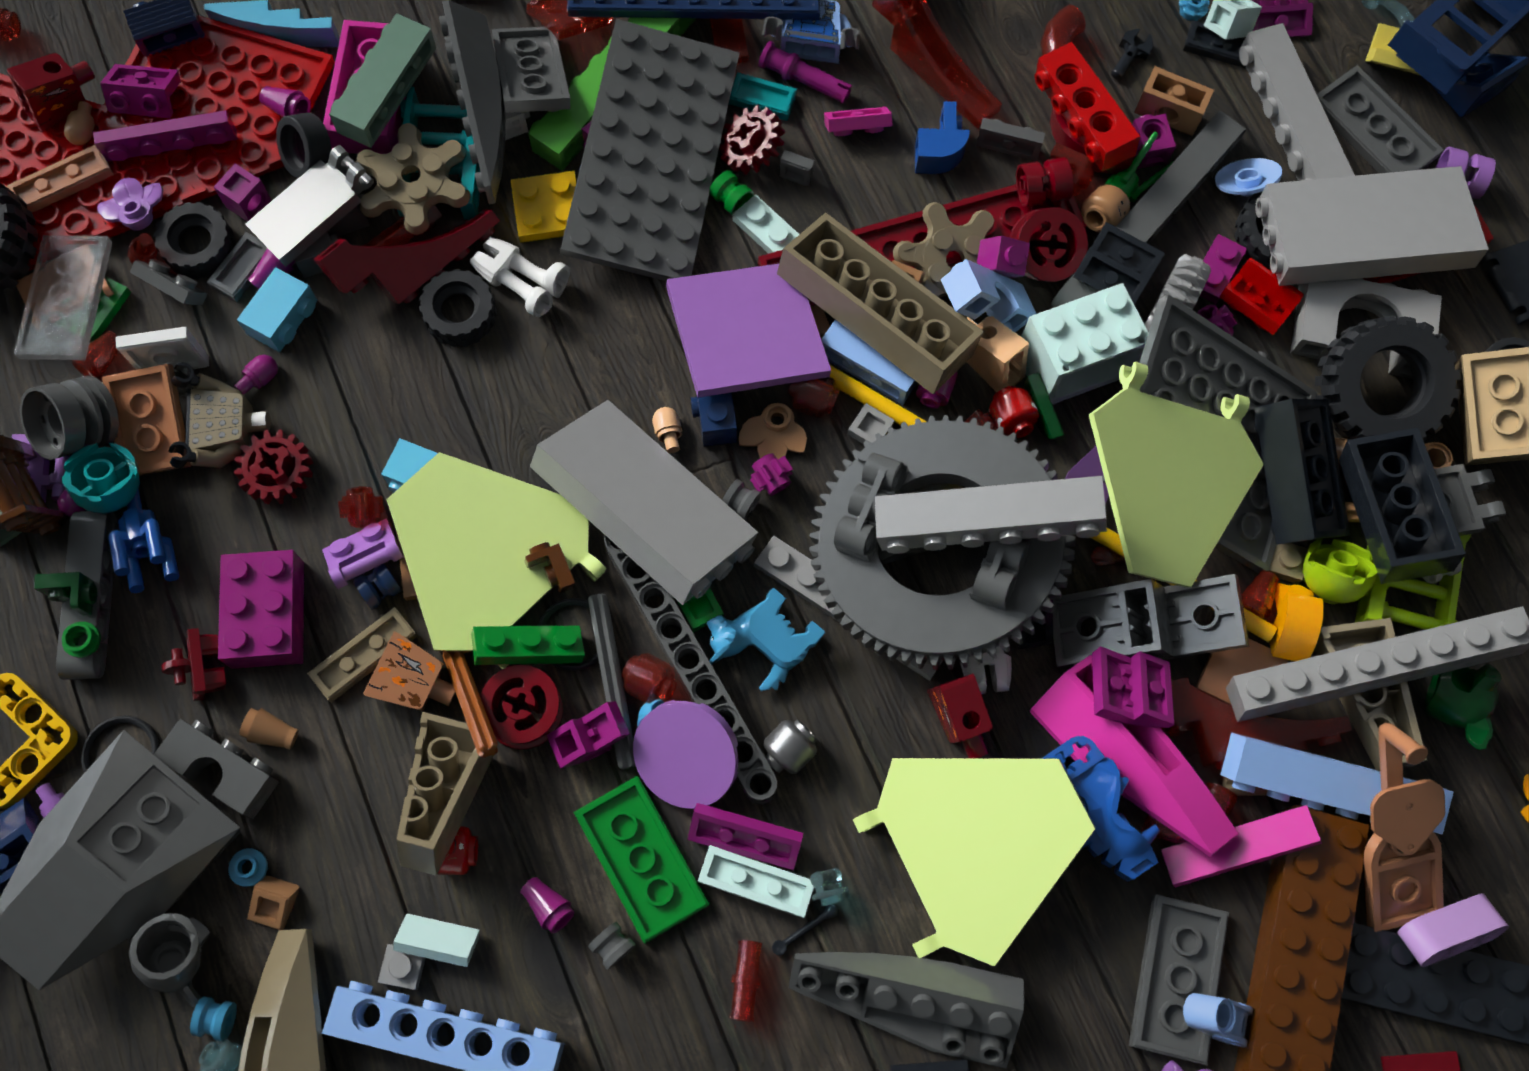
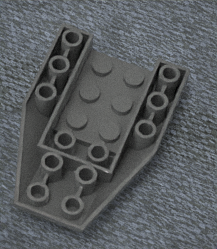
M123 730L39 823L0 897V958L39 991L133 937L151 919L166 914L241 833L240 827L129 733Z

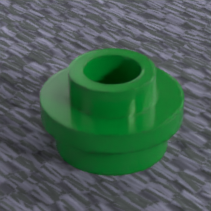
M85 621L69 625L62 634L63 649L69 655L76 658H85L92 655L98 649L101 642V634L98 628ZM87 635L88 638L86 642L82 646H79V639L82 636Z

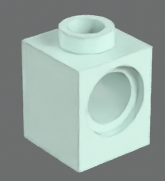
M1214 0L1204 26L1224 39L1246 37L1248 32L1253 31L1262 6L1252 0Z

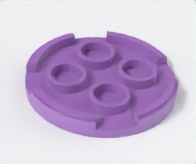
M675 700L662 703L643 718L636 730L633 741V756L638 773L646 786L656 796L671 805L690 809L695 808L697 803L708 806L720 799L731 788L738 775V742L727 721L718 712L703 703L699 705L693 702Z

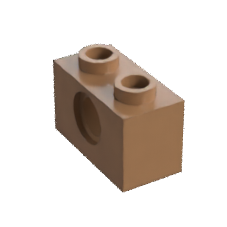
M1154 66L1134 113L1141 116L1147 114L1153 116L1166 114L1171 128L1193 136L1205 113L1214 89Z

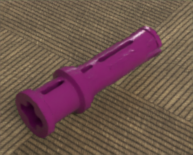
M772 41L766 44L759 59L758 67L762 69L767 67L781 74L782 79L786 81L792 79L799 81L834 98L842 104H845L851 93L853 85L801 61L799 54L794 52L789 54L775 47V43Z

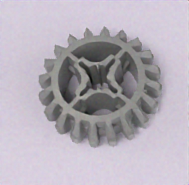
M1187 254L1178 259L1144 324L1148 333L1159 298L1170 295L1188 308L1193 309L1211 273L1210 265L1204 263L1198 257H1192Z

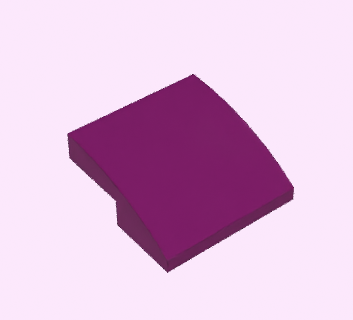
M1252 0L1262 6L1253 31L1283 23L1289 37L1312 35L1313 3H1308V0Z
M1102 646L1092 653L1094 715L1138 726L1170 728L1174 725L1170 662L1139 651L1132 657H1128Z

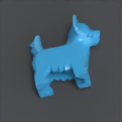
M772 588L764 601L740 614L736 619L729 620L722 615H718L707 621V626L712 634L710 645L715 653L709 662L712 665L723 658L740 653L748 646H754L774 664L770 673L760 685V691L770 690L771 688L778 690L779 683L785 682L789 670L804 660L808 650L815 647L826 632L815 622L811 621L806 626L805 633L795 634V628L790 627L791 622L784 620L785 615L779 614V610L786 598L775 588Z

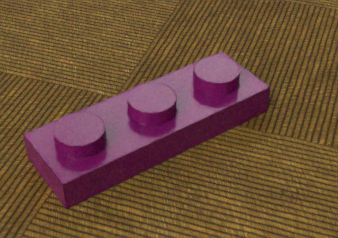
M697 803L693 812L687 840L707 846L711 845L735 854L794 870L804 833Z

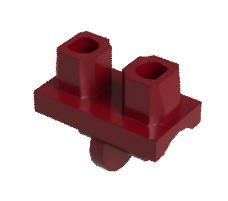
M199 628L187 629L188 658L183 657L182 648L172 649V660L162 664L163 674L174 675L175 685L186 684L185 673L190 672L193 701L205 700L206 693L219 691L226 687L224 667L203 669L202 659L218 657L219 635H199Z

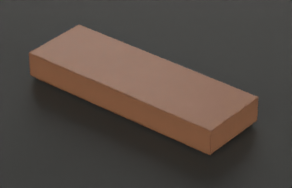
M93 145L6 187L27 204L28 210L35 212L113 176L114 173L96 145Z

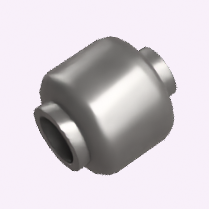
M797 719L794 723L790 720H784L765 738L764 747L768 752L765 758L768 764L778 773L785 769L789 773L796 774L816 755L817 749L814 743L818 739L800 720Z

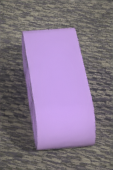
M1481 893L1419 916L1402 926L1397 933L1420 966L1426 967L1494 940L1509 928V925L1485 894Z

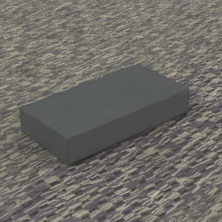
M245 232L208 279L207 284L210 288L238 302L252 284L248 279L253 274L267 247L260 239Z

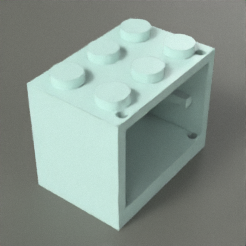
M1124 284L1112 286L1029 316L1021 336L1029 342L1026 375L1029 376L1037 372L1041 375L1052 405L1120 380L1119 371L1122 365L1132 367L1133 362H1140L1148 331Z

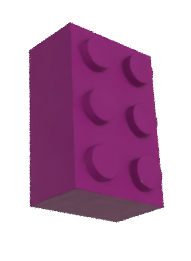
M294 550L221 555L218 660L231 669L303 664L304 561Z

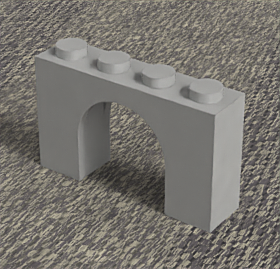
M1363 278L1299 284L1298 290L1304 294V297L1296 306L1290 354L1319 360L1322 356H1327L1329 354L1327 350L1328 345L1332 340L1336 339L1339 312L1350 308L1370 311L1379 318L1395 316V318L1404 316L1415 318L1416 323L1426 322L1434 327L1433 334H1438L1442 296L1430 294L1426 290H1410L1397 287L1392 283H1376L1366 281ZM1390 351L1388 374L1413 379L1411 368L1406 360L1398 353Z

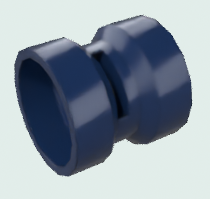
M385 563L375 567L370 575H361L353 581L371 610L380 606L382 600L387 596L394 597L402 592L401 587ZM374 581L381 592L378 593L371 582Z

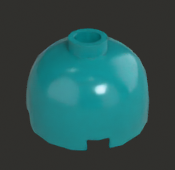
M109 443L110 447L99 448L97 444L88 445L76 451L66 460L63 466L65 473L62 477V483L67 493L78 506L93 513L105 514L115 512L127 506L134 499L140 485L138 465L130 451L118 444Z

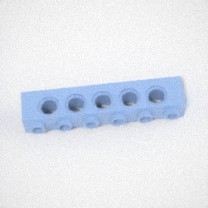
M355 981L350 982L349 988L336 987L322 1034L465 1071H557L565 1044L556 1041L558 1033L535 1028L534 1034L531 1035L520 1032V1024L498 1018L497 1024L492 1025L482 1022L484 1014L461 1009L459 1016L445 1012L447 1006L445 1004L425 999L422 1006L408 1003L410 995L387 990L386 997L371 994L373 986ZM375 1004L380 1010V1019L376 1025L370 1027L364 1020V1013L370 1005ZM411 1013L416 1017L418 1025L414 1034L408 1037L401 1030V1021L404 1016ZM444 1023L451 1024L455 1031L454 1040L448 1046L442 1045L437 1038L438 1029ZM482 1032L487 1033L492 1039V1048L484 1056L478 1054L474 1048L475 1038ZM517 1042H524L530 1050L529 1059L523 1065H517L511 1058V1049Z

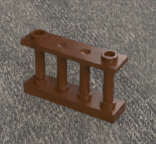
M0 435V510L2 512L0 515V529L7 530V532L40 533L41 536H47L62 528L60 523L70 519V517L65 516L62 511L48 509L27 470L29 466L28 461L37 457L31 444Z

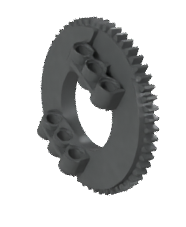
M944 415L942 421H935L934 416H930L929 421L923 423L917 418L915 419V424L910 426L906 422H902L901 429L894 430L892 427H889L887 435L875 434L876 441L873 443L864 441L865 448L861 452L854 449L852 453L855 460L853 462L846 459L842 461L846 470L844 472L839 470L833 472L837 482L827 481L826 486L831 494H820L819 496L825 506L815 507V512L820 518L813 519L811 522L813 528L817 531L810 533V539L816 545L809 547L812 556L817 557L811 560V565L814 570H819L813 574L816 582L822 583L818 590L822 596H827L824 599L827 607H835L831 612L836 620L843 618L840 622L842 628L845 631L852 628L850 634L854 640L863 636V646L868 649L875 644L874 650L879 656L888 649V658L892 662L902 654V662L905 666H908L912 659L916 658L918 668L923 669L926 661L931 660L933 669L938 670L941 660H945L948 669L952 670L955 659H959L963 667L966 668L968 667L970 656H973L978 664H982L983 652H987L993 659L997 658L996 647L998 646L1007 653L1010 652V639L1021 645L1023 643L1021 631L1033 635L1035 630L1032 621L1041 625L1045 623V617L1041 611L1053 613L1054 605L1050 600L1060 601L1062 593L1057 588H1067L1068 579L1063 575L1072 573V565L1068 561L1075 559V551L1069 548L1076 546L1075 536L1062 535L1059 539L1053 541L1026 538L1016 544H1002L999 541H991L987 557L983 558L974 586L949 595L921 594L899 584L883 567L879 557L878 541L876 538L875 496L907 494L918 488L940 483L972 488L1057 480L1055 470L1047 472L1049 469L1047 459L1038 462L1039 451L1037 449L1028 452V442L1025 440L1018 444L1015 433L1010 434L1008 437L1005 436L1004 427L1000 426L995 431L991 429V423L988 421L983 426L977 424L976 418H972L970 423L963 422L962 416H958L956 421H949L948 415Z

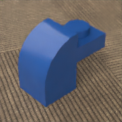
M944 101L940 116V129L918 128L915 143V173H945L954 169L963 159L970 130H962V115H957V102Z

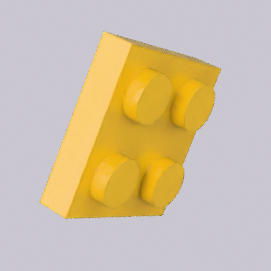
M575 171L512 179L511 187L520 243L563 237L576 187Z

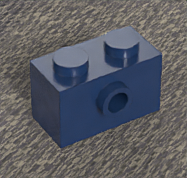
M732 392L699 398L696 395V397L690 398L693 418L699 417L703 447L737 443V426Z

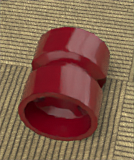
M1067 158L1049 159L1044 162L1043 166L1038 161L1018 165L1016 170V186L1022 206L1041 205L1046 199L1051 203L1071 199L1073 194V175Z

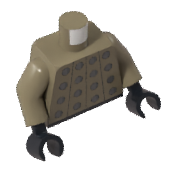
M181 362L176 364L174 369L183 372L187 378L182 379L178 376H173L171 379L173 385L183 388L190 384L193 385V389L187 390L185 443L180 441L174 442L168 450L169 453H179L183 456L172 457L170 461L172 467L182 468L187 462H190L192 466L222 468L233 461L235 457H239L241 453H244L240 448L241 445L252 446V432L270 431L271 418L269 412H253L252 405L242 395L241 391L204 374L194 375L193 367L187 363Z

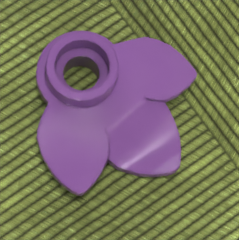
M124 178L115 184L112 191L114 198L99 203L97 209L103 219L108 222L121 221L124 226L129 227L131 230H142L151 224L153 220L152 208L162 200L163 189L159 183H153L143 188L135 178Z

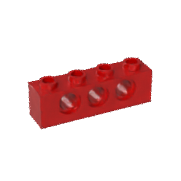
M1073 42L1039 57L1037 71L1034 76L1038 88L1041 91H1045L1051 99L1054 111L1064 117L1068 123L1071 135L1074 138H1078L1083 144L1088 159L1091 162H1095L1103 172L1135 156L1141 136Z

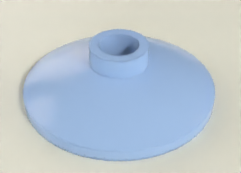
M1243 159L1221 168L1215 176V184L1218 189L1225 193L1252 196L1254 193L1262 192L1266 184L1278 183L1282 177V168L1278 163L1269 159Z

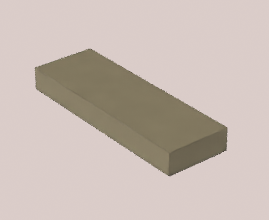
M394 607L307 674L327 700L332 703L375 670L394 631L410 641H413L418 635Z

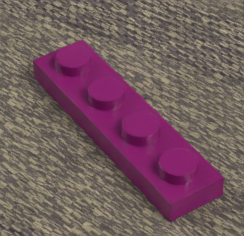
M226 110L93 132L94 144L107 161H123L131 157L157 155L166 151L188 150L196 146L223 144L226 141L237 140L236 127Z

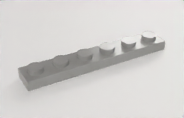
M773 535L754 562V567L834 618L831 612L835 607L828 608L825 604L824 599L827 596H822L818 590L822 583H817L813 575L819 570L813 569L811 559ZM900 654L896 659L903 663L902 654ZM913 658L907 666L929 681L936 672L932 667L931 660L926 661L923 669L918 668L916 658Z

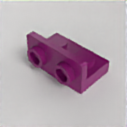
M114 64L100 85L107 110L111 113L171 118L173 109L170 97L181 80L179 71L174 69Z

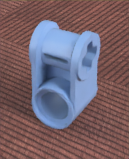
M1192 993L1187 997L1183 1015L1186 1024L1190 1028L1210 1035L1217 1041L1239 1047H1247L1248 1040L1244 1036L1248 1015H1252L1253 1007L1229 998Z

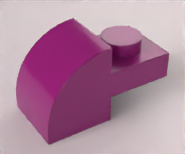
M611 701L606 702L582 718L570 720L549 733L547 738L559 767L566 768L606 753L612 749L611 745L630 733L617 702Z

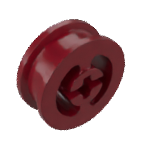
M1038 208L1029 211L1016 222L1010 234V238L1028 243L1030 240L1067 243L1066 249L1029 246L1025 276L1038 281H1060L1071 276L1077 271L1088 249V238L1084 225L1075 214L1063 208ZM1041 224V229L1032 235L1034 229ZM1031 254L1037 258V263L1033 260ZM1063 256V258L1055 265V260Z
M528 665L506 667L494 674L481 692L480 698L495 738L506 747L516 750L536 748L547 742V735L559 728L563 717L561 695L552 679L536 667ZM507 692V696L513 703L523 705L526 702L532 711L540 714V705L536 700V696L538 693H544L546 696V709L537 724L529 729L520 730L522 727L533 725L537 720L531 712L524 709L517 712L510 703L503 701L502 707L507 715V719L505 722L500 723L497 710L501 698Z

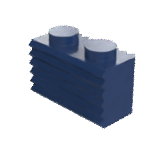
M191 0L138 2L132 8L123 10L133 35L132 37L145 57H148L150 54L155 55L156 52L161 53L162 50L167 51L168 48L173 49L174 46L179 47L180 44H186V42H192V40H198L199 37L204 38L205 36Z

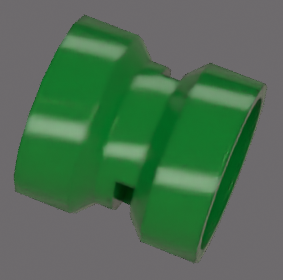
M726 170L714 180L710 186L709 195L715 201L725 203V210L733 216L734 212L754 196V192L746 184L740 185L738 177L730 170Z

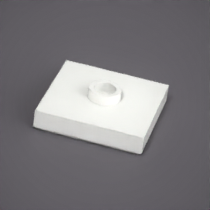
M187 327L116 337V348L136 370L163 364H172L175 367L176 364L181 362L191 365L193 369L209 366V355Z

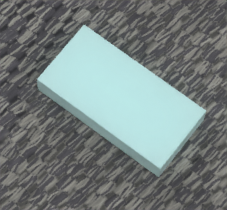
M407 913L394 939L393 951L467 967L479 939V929Z

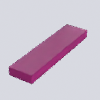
M1305 805L1234 827L1238 835L1211 857L1189 842L1171 846L1161 851L1173 886L1179 887L1319 845L1322 842L1308 806Z

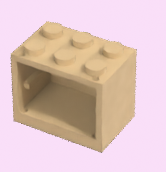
M1529 347L1462 355L1455 365V370L1462 369L1463 378L1462 380H1456L1457 389L1462 390L1458 403L1465 466L1529 460Z

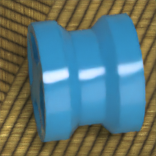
M202 997L192 1015L190 1024L191 1035L202 1037L205 1034L212 1035L214 1040L224 1042L230 1035L235 1022L236 1003L225 1001L219 1004L215 1003L213 998Z

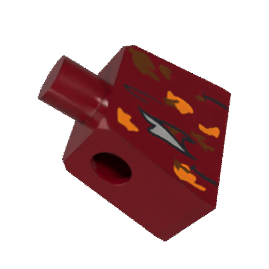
M57 53L6 69L24 111L41 132L67 117L71 111L77 110L79 102H86L80 86L95 79L91 67L85 60L69 67Z
M974 673L928 689L927 692L949 742H962L968 759H977L989 754L990 752L982 733L992 730L993 726ZM964 715L968 718L967 728L962 722Z

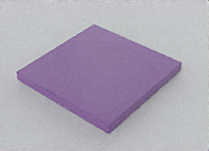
M779 264L667 279V292L697 398L830 377L831 368L808 298L777 275Z

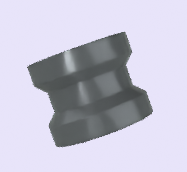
M736 479L727 490L722 501L746 521L756 508L761 492L756 489L749 490L745 487L743 481Z
M617 922L608 926L588 946L593 953H598L603 958V966L607 970L614 967L636 946L632 939L623 936L621 933L622 927Z

